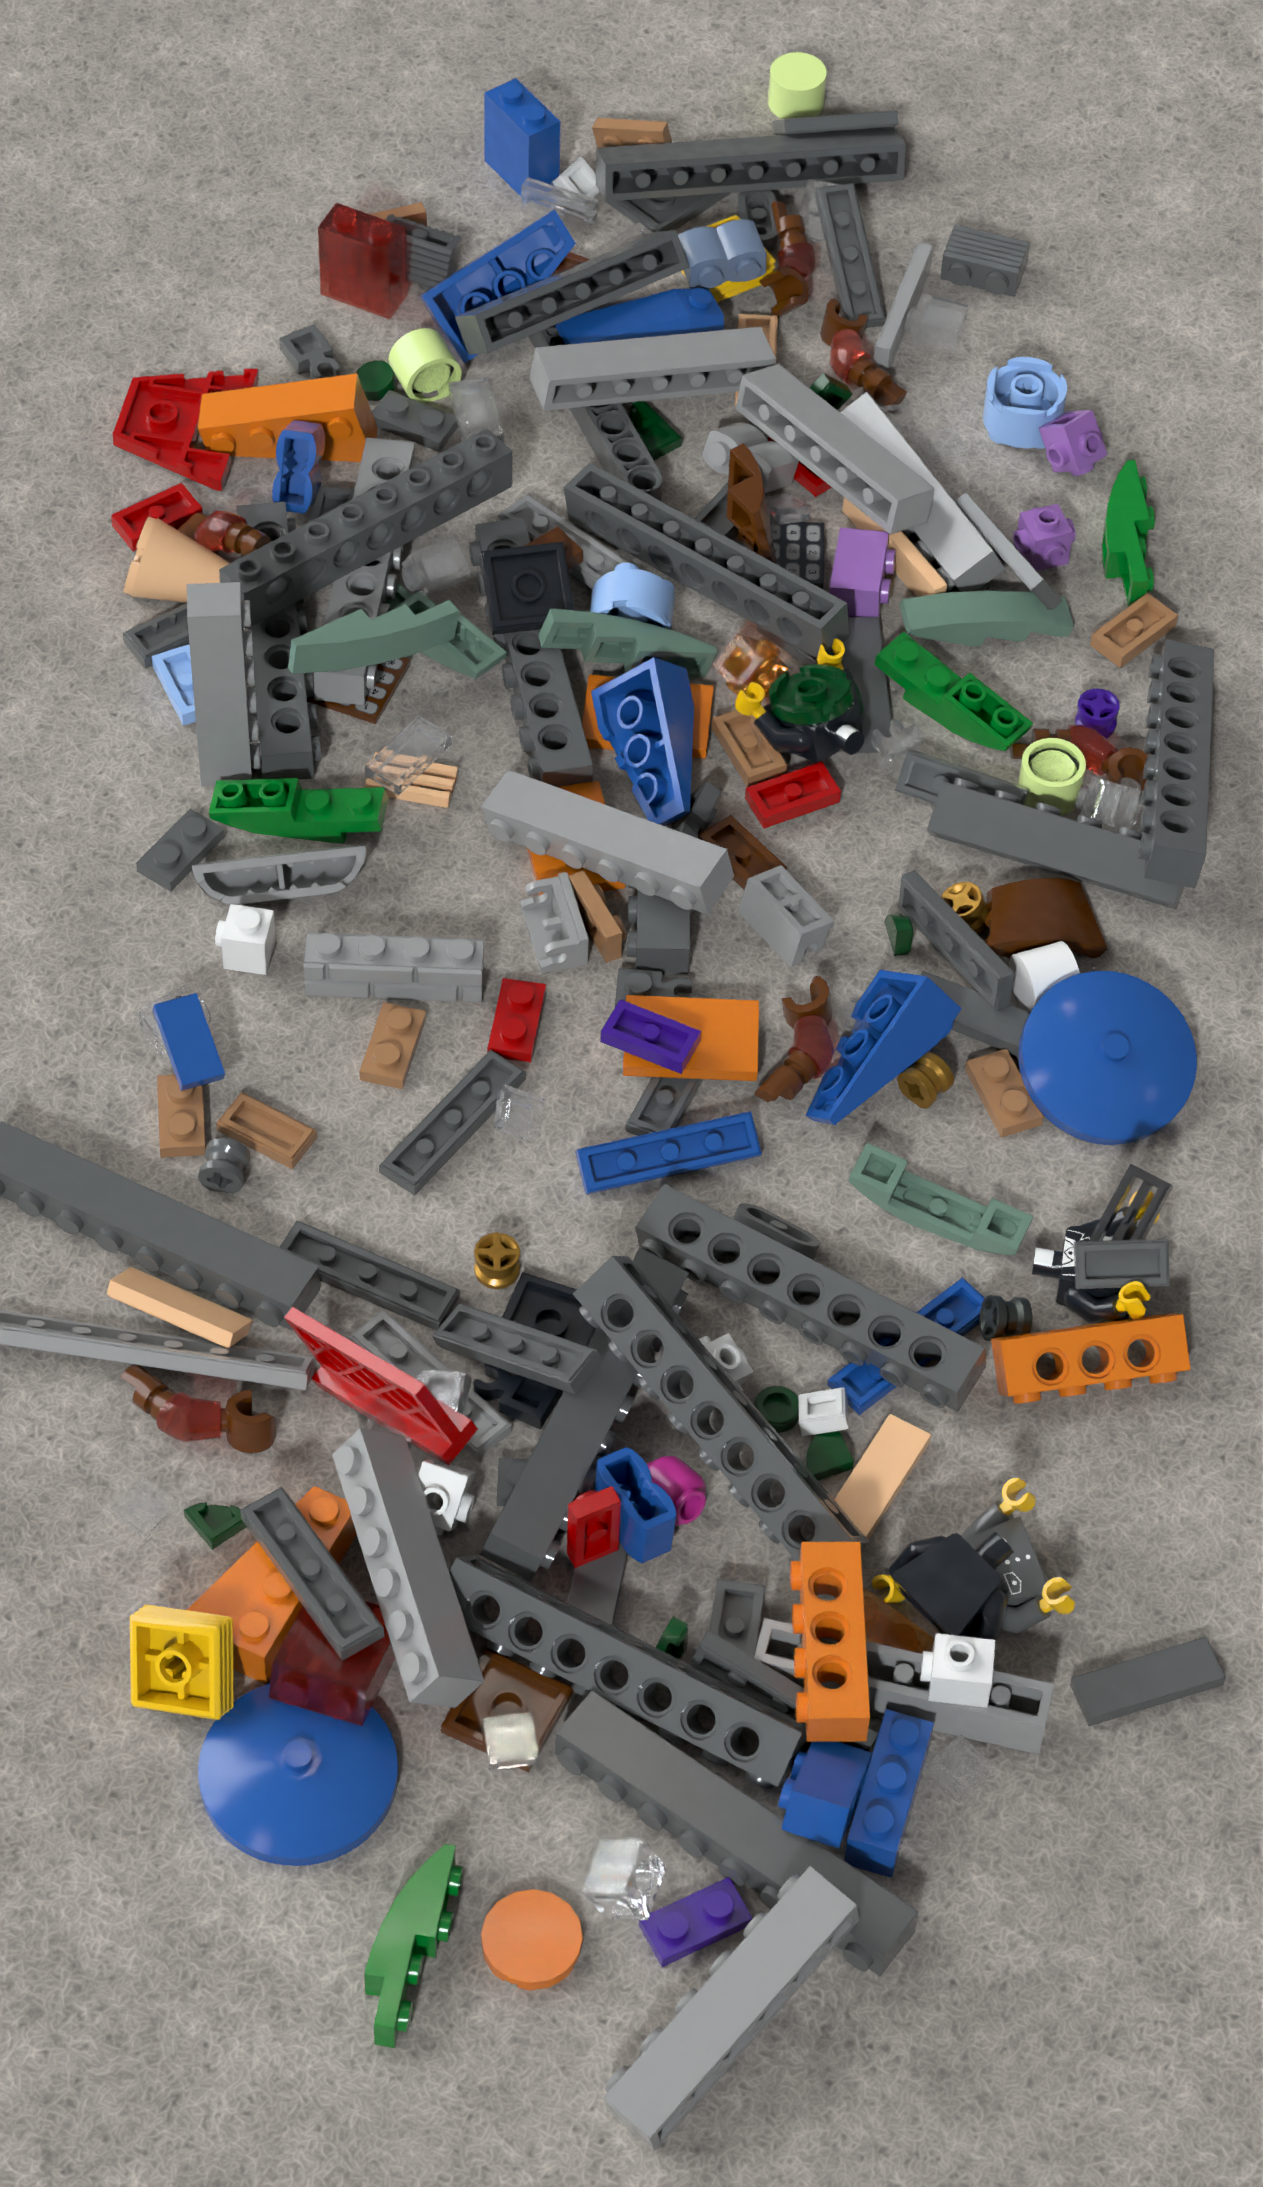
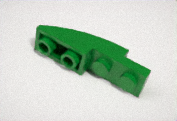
M1135 460L1126 461L1114 482L1107 505L1102 538V564L1105 579L1121 578L1128 607L1147 592L1153 591L1154 587L1152 568L1146 567L1144 562L1146 559L1148 530L1154 529V510L1152 506L1146 505L1147 483L1145 476H1139Z
M902 632L876 655L874 665L905 689L903 700L952 733L988 748L1007 751L1033 726V722L969 672L964 678H961L905 632Z
M298 778L216 780L208 814L212 820L255 834L328 843H345L347 832L382 831L389 798L385 787L302 789Z
M445 1844L409 1879L394 1900L375 1938L364 1972L365 1994L380 1997L374 2021V2045L395 2048L398 2032H408L413 2009V2002L406 2001L409 1984L418 1986L423 1956L436 1958L439 1941L449 1942L454 1912L446 1911L449 1895L459 1896L464 1870L463 1866L456 1865L455 1845Z

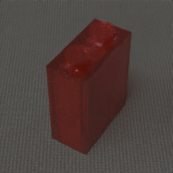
M336 202L318 226L320 293L323 296L390 320L408 296L407 227Z
M365 1601L383 1626L385 1637L342 1661L302 1605L272 1662L269 1698L363 1726L396 1659L380 1606Z

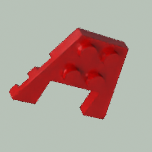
M255 368L243 369L244 375L224 376L223 370L209 371L206 378L185 379L184 373L133 377L112 434L113 445L211 489L222 491L231 466L230 454L193 448L199 432L198 422L202 394L257 387L259 370Z

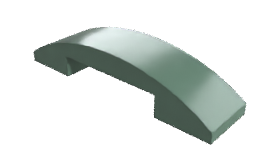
M866 1143L849 1176L848 1182L872 1202L908 1224L973 1249L1003 1255H1016L1034 1216L994 1198H991L988 1206H984L905 1171L908 1160Z

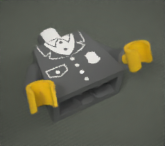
M1020 1478L1008 1480L1002 1488L1004 1501L993 1503L961 1534L975 1549L995 1531L1014 1551L996 1571L1004 1579L1008 1589L1006 1595L1008 1606L1001 1630L1015 1634L1021 1633L1049 1618L1053 1609L1059 1614L1065 1615L1071 1613L1075 1607V1601L1070 1596L1065 1595L1059 1598L1064 1592H1069L1072 1586L1059 1577L1046 1581L1021 1517H1013L1012 1513L1015 1510L1028 1512L1033 1509L1036 1503L1035 1496L1030 1492L1016 1501L1017 1493L1024 1489L1027 1484Z

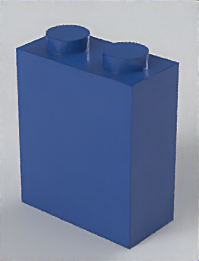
M517 78L485 92L484 161L527 204L557 191L558 189L552 182L560 175L561 121Z

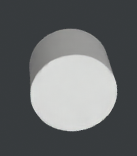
M1063 941L1013 954L1009 962V968L1014 972L1012 987L1014 995L1022 1010L1029 1013L1049 989L1071 976L1080 974L1072 951Z

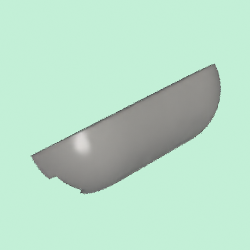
M340 846L194 864L192 865V871L197 883L206 894L226 904H247L330 894L344 889L356 878L365 861L366 846Z

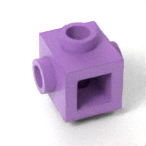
M1093 410L1066 411L1039 427L1046 448V456L1051 463L1053 472H1071L1072 476L1082 475L1095 468L1094 463L1108 455L1103 442V435L1098 427Z
M1058 504L1020 512L1018 529L1013 533L1016 549L1036 571L1068 564L1071 543L1076 539L1073 522L1070 518H1065Z

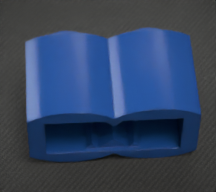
M293 420L281 432L278 438L276 460L280 470L274 479L272 497L273 503L285 502L287 512L305 514L314 504L319 485L321 486V472L318 463L325 449V433L321 424Z
M625 1447L598 1459L594 1491L598 1492L613 1486L621 1501L619 1541L624 1550L640 1563L671 1551L676 1509L669 1495L660 1486L651 1482L650 1470L642 1457L632 1449Z

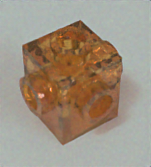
M737 634L712 665L726 680L727 687L736 695H738L740 690L747 695L746 690L749 684L756 682L764 689V698L768 696L771 684L789 669L778 657L781 651L771 641L764 637L757 640L741 634Z

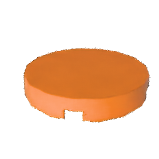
M531 1889L513 1892L497 1901L485 1917L481 1932V1944L484 1960L496 1977L504 1982L506 1980L509 1983L517 1984V1988L535 1990L549 1988L567 1978L580 1957L583 1936L580 1919L570 1904L554 1893Z

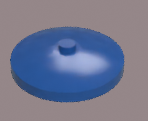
M1091 971L1080 973L1053 986L1040 998L1030 1012L1023 1026L1019 1041L1018 1060L1020 1073L1033 1103L1056 1127L1077 1139L1101 1145L1126 1144L1145 1139L1167 1126L1183 1108L1190 1096L1196 1078V1047L1191 1030L1182 1013L1156 987L1137 977L1120 972Z
M289 1679L266 1684L251 1690L235 1700L233 1708L229 1709L224 1716H221L219 1720H215L201 1748L198 1780L205 1811L217 1831L229 1843L245 1854L265 1862L288 1866H303L323 1863L347 1854L366 1841L378 1829L387 1816L395 1798L398 1783V1760L395 1743L386 1723L379 1713L360 1696L339 1685L325 1681Z

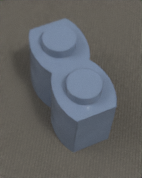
M734 220L724 223L717 228L697 227L678 235L689 268L683 271L690 288H713L726 281H750L766 273V251L752 220Z

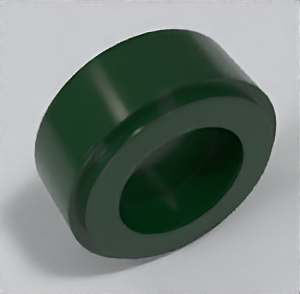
M375 360L367 362L356 372L368 400H381L388 390L394 391L396 387L393 369L384 361Z
M770 1386L757 1394L754 1406L777 1433L786 1432L798 1423V1396L792 1390L783 1386Z

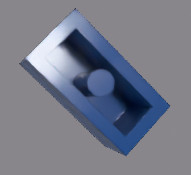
M812 1742L808 1753L799 1750L791 1777L786 1779L778 1803L779 1808L786 1809L781 1830L839 1849L858 1804L872 1753L840 1742Z

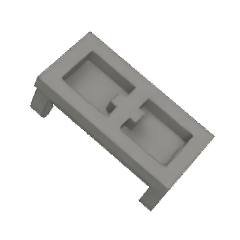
M782 865L748 878L738 910L741 916L790 968L802 961L805 956L804 952L809 945L815 954L821 951L829 928H832L835 922Z
M567 872L559 873L557 877L536 880L525 886L527 895L544 892L540 896H531L520 900L522 914L541 973L588 964L589 939Z

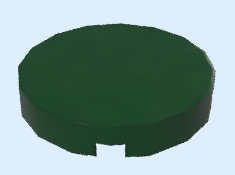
M809 664L799 667L800 673L791 676L789 671L781 674L771 684L768 693L773 714L782 721L796 725H814L830 721L844 714L852 706L854 699L851 678L850 680L847 679L846 673L840 668L825 664Z

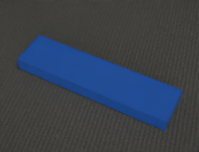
M751 1111L580 1148L575 1151L586 1195L756 1158L762 1155Z
M962 1277L916 1313L964 1336L979 1324L980 1309L985 1297ZM885 1337L877 1343L888 1347L895 1345L898 1340L892 1337ZM924 1358L917 1364L923 1367L933 1358ZM866 1362L862 1366H857L853 1363L847 1364L830 1377L827 1383L831 1389L845 1388L848 1405L858 1415L862 1414L897 1387L880 1375V1368L871 1363L868 1366Z

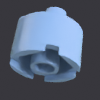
M1015 357L1009 359L1006 366L998 370L996 366L990 372L986 387L983 423L992 441L1016 448H1045L1039 427L1064 413L1067 394L1066 379L1062 374L1060 378L1052 371L1053 365L1038 358Z
M621 563L615 567V571L603 575L595 583L592 590L590 612L634 619L672 630L675 603L674 585L670 581L664 580L651 572L640 570L632 563Z

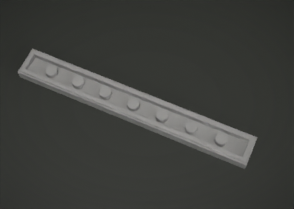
M0 1310V1344L302 1390L308 1388L312 1380L311 1377L315 1372L316 1359L311 1356L237 1345L225 1348L211 1341Z

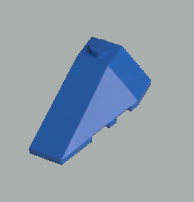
M554 209L419 295V298L463 363H466L478 354H468L455 317L550 277L576 243Z
M709 288L672 289L579 314L556 324L555 327L564 344L569 345L724 330V314Z
M653 657L596 688L591 693L598 729L603 739L609 741L617 756L614 759L619 768L627 772L633 783L632 792L645 816L651 822L666 826L690 813L694 703L687 668Z
M879 970L855 1005L850 1016L856 1021L850 1037L840 1038L836 1050L841 1054L836 1066L825 1072L806 1116L816 1122L836 1125L935 1047L941 1039L946 1037L952 1030L953 1021L962 1008L927 976Z

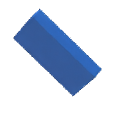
M197 993L154 1004L153 1013L180 1090L183 1091L223 1080L225 1071Z

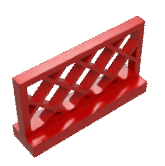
M294 1307L284 1316V1319L321 1365L311 1377L319 1388L391 1432L405 1435L406 1441L449 1466L478 1430L470 1418L437 1400L424 1383Z

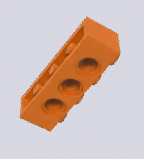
M1166 1313L1145 1316L1140 1319L1131 1318L991 1339L998 1392L1000 1395L1013 1396V1403L1015 1404L1041 1400L1040 1392L1057 1389L1059 1397L1082 1395L1087 1393L1086 1385L1099 1383L1104 1384V1390L1132 1387L1131 1379L1149 1376L1150 1384L1178 1380L1177 1372L1191 1370L1184 1316L1178 1313ZM1139 1339L1145 1346L1146 1354L1141 1363L1133 1365L1128 1359L1127 1351L1130 1344ZM1095 1346L1100 1352V1364L1095 1370L1088 1372L1083 1367L1082 1355L1087 1348ZM1049 1352L1054 1357L1055 1370L1049 1377L1043 1379L1037 1373L1036 1363L1041 1355Z
M801 1542L799 1561L790 1562L791 1590H800V1604L792 1605L793 1634H802V1648H794L795 1678H804V1692L796 1693L797 1723H806V1742L867 1741L870 1709L860 1542ZM820 1594H829L834 1596L836 1599L823 1600L817 1596ZM829 1637L837 1640L838 1643L825 1644L819 1639ZM832 1681L841 1687L829 1689L821 1685V1683Z

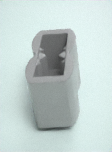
M736 423L709 432L702 458L715 471L729 475L730 450L744 443L758 463L765 493L792 484L799 460L777 442L768 441L765 435L756 427L747 423Z

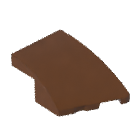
M742 443L730 450L726 517L738 528V539L749 550L777 564L762 475L753 454Z
M1038 878L1008 883L994 887L987 892L986 906L988 913L985 915V924L990 927V936L984 942L997 955L1010 959L1013 954L1060 941L1066 943L1071 951L1091 958L1101 956L1108 949L1080 882L1060 878Z

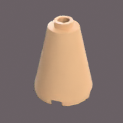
M148 517L136 546L137 551L134 561H131L124 593L136 598L187 603V584L220 583L219 569L230 564V562L160 519Z

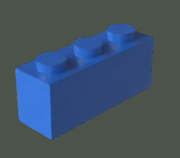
M885 1710L847 1838L844 1861L852 1867L892 1878L929 1752L934 1722Z

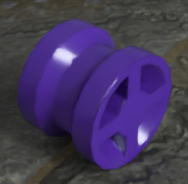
M1097 688L1087 690L1081 694L1077 704L1078 713L1075 717V728L1078 733L1091 740L1109 738L1117 726L1116 718L1120 709L1117 697L1110 691Z

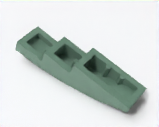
M398 583L395 598L387 599L386 603L390 604L391 610L406 604L415 615L437 606L420 590L412 595ZM461 613L458 616L455 638L453 640L420 652L440 664L474 679L479 678L505 659L507 654L504 649Z
M1017 591L941 593L902 599L899 604L908 636L968 646H981L987 637L1016 642L1025 641L1030 632L1064 637L1068 636L1074 628L1065 596H1059L1063 601L1053 610L1047 609L1034 593Z
M448 600L415 615L405 604L371 620L362 609H359L291 641L288 669L292 674L339 671L376 665L420 653L455 638L459 610Z
M550 609L538 634L541 648L581 649L584 662L623 663L625 672L655 657L687 668L688 678H702L706 676L717 655L716 646L677 631L634 619L587 611Z

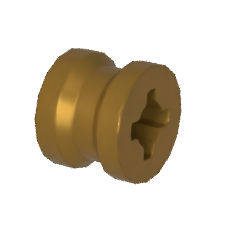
M960 882L946 889L941 898L976 934L984 931L987 927L985 915L988 913V908L978 886L971 882Z
M931 1052L924 1054L915 1062V1067L905 1069L897 1078L902 1094L923 1109H927L936 1101L938 1093H945L954 1084V1076L949 1066L939 1056Z
M489 1233L481 1237L476 1243L474 1250V1272L480 1284L491 1289H503L511 1286L518 1279L520 1273L519 1244L513 1237L505 1233Z

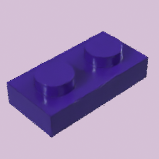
M621 999L603 1026L600 1036V1042L680 1074L683 1073L701 1041L700 1030Z
M727 1877L639 1918V1927L661 1967H664L744 1930L753 1918L732 1881Z

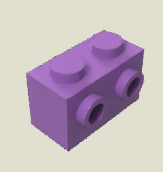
M840 528L829 593L847 603L848 617H879L881 603L889 604L891 579L885 578L886 574H894L896 550L889 549L888 532Z

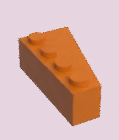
M357 373L202 394L198 431L207 451L230 454V456L276 458L278 438L281 432L293 420L321 424L325 433V449L321 460L361 462L366 437L377 438L378 427Z
M313 1486L295 1505L339 1565L357 1535L351 1513L345 1499ZM258 1541L187 1609L189 1611L231 1617L233 1620V1670L264 1684L269 1682L309 1615Z

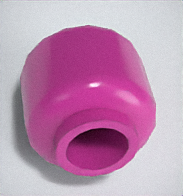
M663 1456L648 1463L651 1482L660 1486L674 1503L676 1509L675 1526L694 1521L701 1514L706 1504V1484L702 1476L675 1456Z

